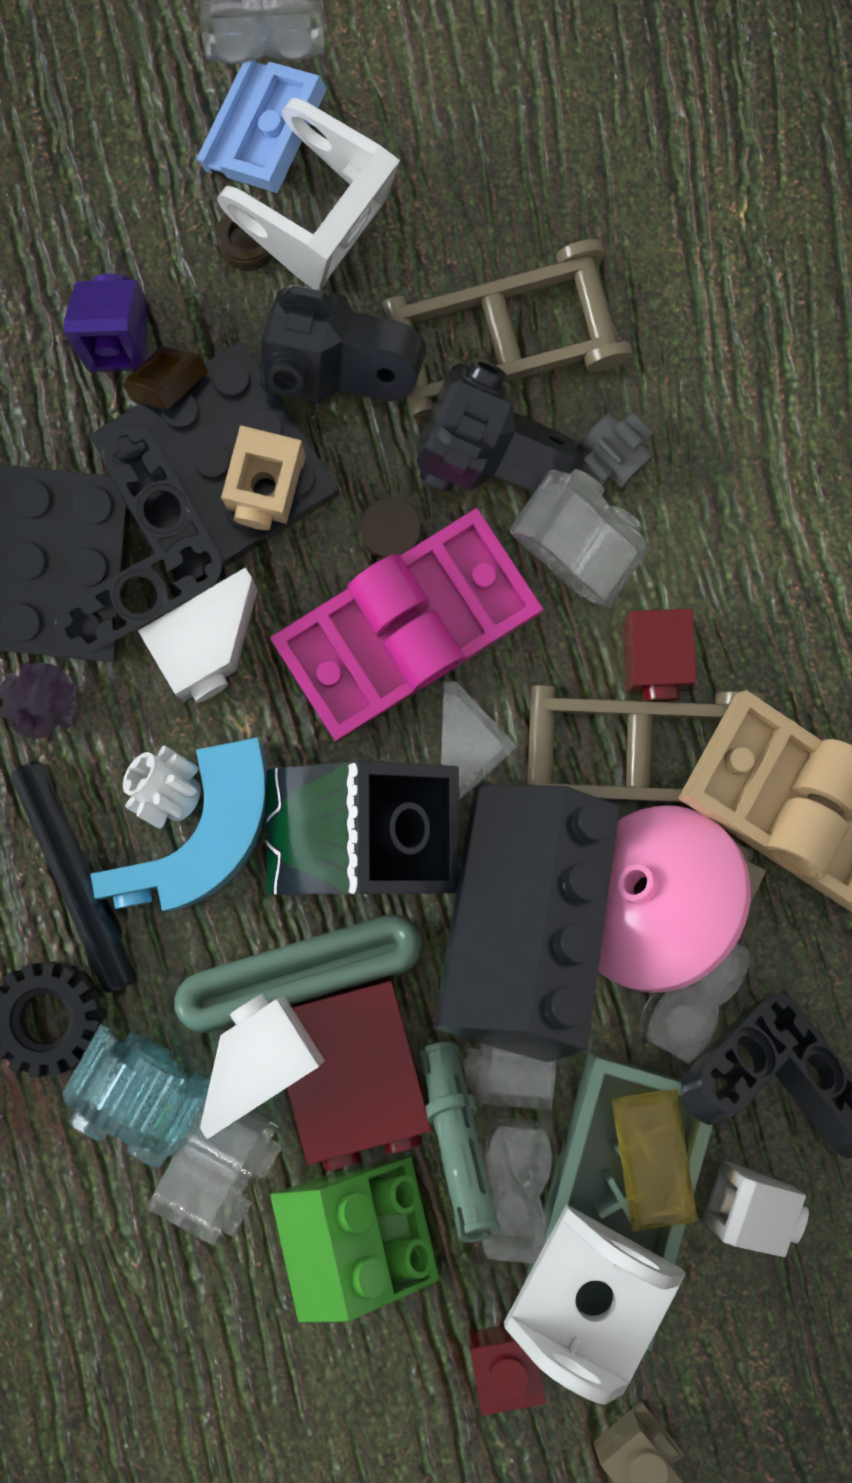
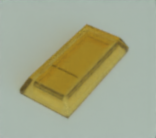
M677 1089L611 1098L632 1231L698 1222Z

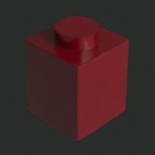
M693 609L630 611L623 621L627 693H643V701L673 702L680 700V691H688L697 683Z
M504 1324L468 1331L469 1347L482 1416L547 1404L540 1368L508 1333Z

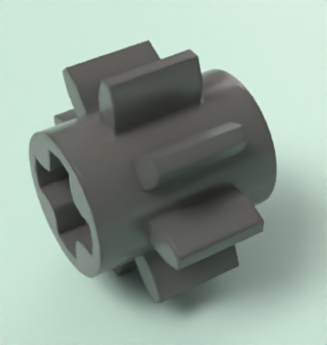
M610 412L594 425L579 443L588 454L582 460L583 464L580 468L599 488L609 479H613L622 489L636 478L654 458V455L645 447L650 442L649 438L654 433L634 413L625 421H620Z

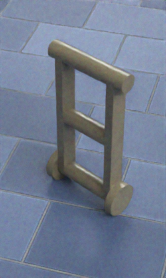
M598 239L581 240L565 246L557 252V264L409 305H407L405 296H394L382 303L386 319L403 322L413 327V323L482 305L498 363L497 367L506 373L503 382L513 381L585 361L587 371L589 372L606 371L627 363L634 356L629 342H617L595 265L605 256L602 241ZM574 279L591 340L521 359L505 298ZM422 365L414 390L407 396L412 417L414 418L429 415L445 381L442 380L428 384L424 365Z
M546 685L531 686L527 785L568 786L603 800L684 803L678 799L683 789L650 788L653 717L721 720L735 694L742 691L715 693V704L555 698L556 687ZM750 692L765 702V694ZM555 713L628 716L626 787L552 784Z

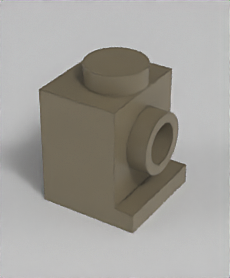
M642 1401L593 1442L600 1465L615 1483H683L675 1462L684 1453Z

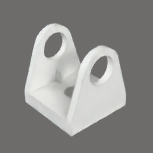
M292 98L282 109L284 121L298 138L350 184L345 193L314 235L235 187L226 186L217 197V201L223 211L240 228L296 277L312 289L321 290L387 200L400 160L376 142L304 100ZM304 120L315 126L327 139L316 133Z
M566 1204L504 1321V1326L544 1373L588 1400L599 1404H607L624 1394L686 1273L682 1268ZM589 1281L604 1282L610 1286L613 1292L610 1307L600 1315H586L576 1306L578 1290Z

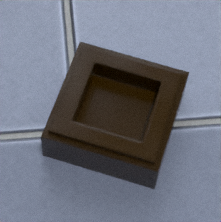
M161 346L125 379L122 385L132 401L169 410L208 370L199 354Z

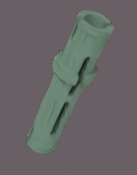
M453 1042L431 1044L425 1047V1051L421 1050L418 1055L428 1090L429 1104L426 1105L425 1110L427 1120L431 1125L435 1126L436 1135L438 1136L448 1191L455 1214L458 1240L465 1243L486 1240L493 1237V1234L500 1233V1225L497 1220L495 1207H493L489 1189L490 1185L475 1128L474 1115L478 1111L476 1099L473 1095L468 1094L458 1045Z

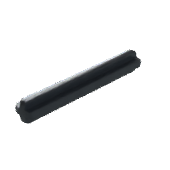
M38 761L19 766L11 772L10 778L102 989L106 993H112L127 987L136 980V973L104 900L95 899L90 875L92 873L47 770Z

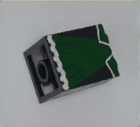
M358 760L267 769L266 895L456 893L460 874L459 766Z

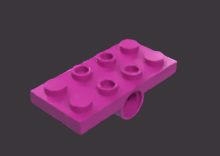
M475 508L404 554L390 555L368 567L348 584V589L270 637V640L337 744L542 614L543 608L478 508Z

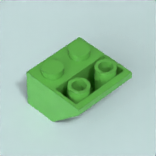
M411 1156L316 1177L270 1194L298 1322H349L440 1281Z

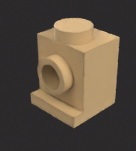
M240 425L221 496L226 508L236 511L234 521L259 530H270L272 520L287 524L300 470L303 468L306 458L301 440ZM263 478L273 480L276 483L274 491L268 496L254 493L253 488L258 480Z

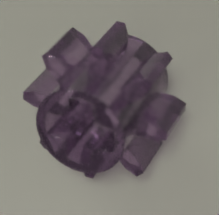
M26 662L19 676L11 673L6 675L0 689V698L5 700L0 716L6 717L9 726L24 737L32 739L52 738L57 725L70 728L78 709V705L73 702L78 687L76 684H70L67 675L54 665L48 663H35L31 665L29 662Z

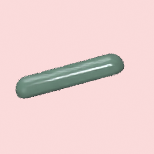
M394 914L374 918L198 972L186 978L178 987L174 997V1010L179 1021L189 1030L198 1033L214 1032L236 1025L229 1014L262 993L269 1003L285 996L291 1007H295L400 975L412 969L420 959L423 950L422 936L416 924L407 917Z

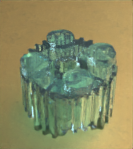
M100 1024L62 1092L66 1105L75 1111L69 1123L82 1134L95 1140L103 1141L107 1133L112 1137H118L124 1143H130L127 1150L135 1158L150 1166L161 1167L167 1156H173L177 1152L207 1098L210 1077L198 1069H195L191 1077L182 1073L179 1069V1064L171 1058L173 1052L166 1048L165 1045L157 1043L149 1037L146 1038L138 1032H130L126 1041L118 1040L112 1034L114 1030L112 1027Z

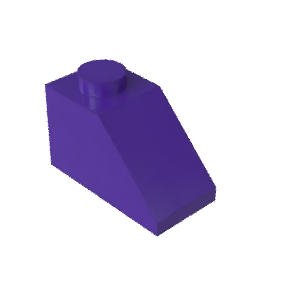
M105 273L95 276L93 281L75 282L64 318V334L88 372L135 371L147 360V301L137 280H130L121 274Z

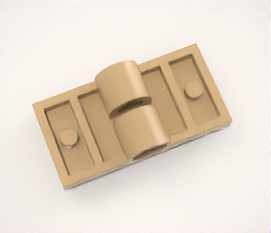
M747 690L735 694L678 799L702 815L709 817L743 842L852 912V745L834 739L820 740Z

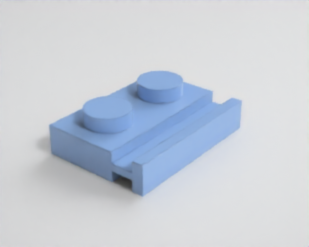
M246 55L197 156V160L203 169L210 173H213L215 170L224 173L229 179L278 193L302 143V140L295 135L284 121L282 109L292 98L304 100L318 108L327 90L321 77L273 62H268L267 65L257 63L254 57Z

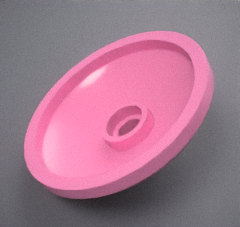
M679 806L645 808L618 820L598 966L600 974L618 985L635 991L649 993L667 992L699 981L726 959L739 940L746 924L751 901V885L747 864L740 848L730 834L719 824L697 811ZM647 877L646 888L641 893L634 895L636 883L641 878Z

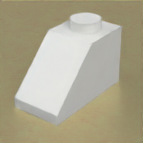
M246 567L138 630L175 695L183 702L194 697L196 703H200L215 696L229 685L225 678L237 670L258 591Z
M262 993L229 1014L236 1025L220 1035L200 1129L206 1139H209L325 1062V1059L285 996L269 1003Z
M722 1160L702 1220L724 1243L786 1257L790 1242L797 1244L803 1236L808 1221L809 1209L803 1205L806 1195L793 1185Z

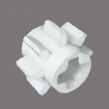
M162 746L157 757L149 752L139 755L130 764L123 779V790L131 796L125 805L126 808L157 828L163 827L167 817L173 821L185 819L196 807L201 794L200 783L192 778L197 773L198 766L166 746Z

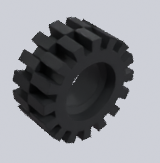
M54 961L21 966L22 969L10 972L2 978L5 982L0 986V1060H8L10 1062L9 1069L16 1073L28 1072V1077L40 1078L47 1075L52 1077L81 1065L82 1061L90 1058L97 1050L95 1045L103 1039L106 1030L102 1028V1021L107 1018V1007L102 1008L99 998L104 996L99 987L94 988L89 982L92 978L85 971L79 972L71 964L54 963ZM41 994H51L58 997L65 1003L69 1011L68 1029L54 1043H42L35 1040L28 1034L24 1025V1012L27 1005L33 998Z

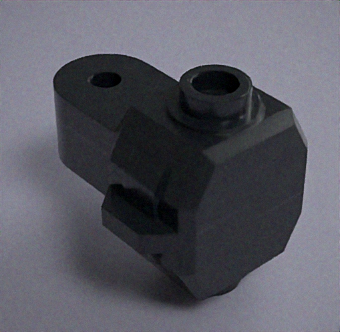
M289 285L278 292L267 316L261 339L260 385L264 392L316 403L321 402L338 391L384 401H397L406 398L414 390L426 356V344L420 333L408 324L355 313L345 295Z
M472 359L469 366L462 363L452 366L438 393L418 441L416 462L419 470H421V479L432 487L443 491H452L455 485L471 491L488 479L496 476L541 496L553 499L562 498L584 455L583 448L563 433L515 413L511 385L503 382L506 373L499 367L481 359Z

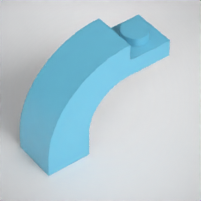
M257 737L197 749L196 753L204 791V806L200 822L193 835L180 849L162 859L90 874L95 899L107 900L113 898L115 909L152 902L150 891L158 889L162 911H174L198 903L228 884L250 859L259 843L267 820L268 764L263 742Z

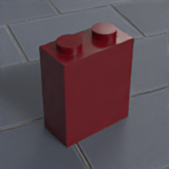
M393 979L292 1007L325 1059V1062L318 1068L287 1087L307 1165L322 1161L325 1171H330L360 1162L361 1156L359 1151L384 1144L386 1154H391L421 1145L422 1139L420 1134L432 1131L431 1124L427 1120L426 1102Z

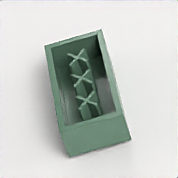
M588 1052L525 1281L566 1204L675 1264L713 1126L698 1121L689 1112L681 1093L682 1079ZM601 1281L585 1283L580 1287L576 1295L577 1308L590 1316L604 1313L612 1303V1289ZM656 1332L647 1348V1351L651 1352Z

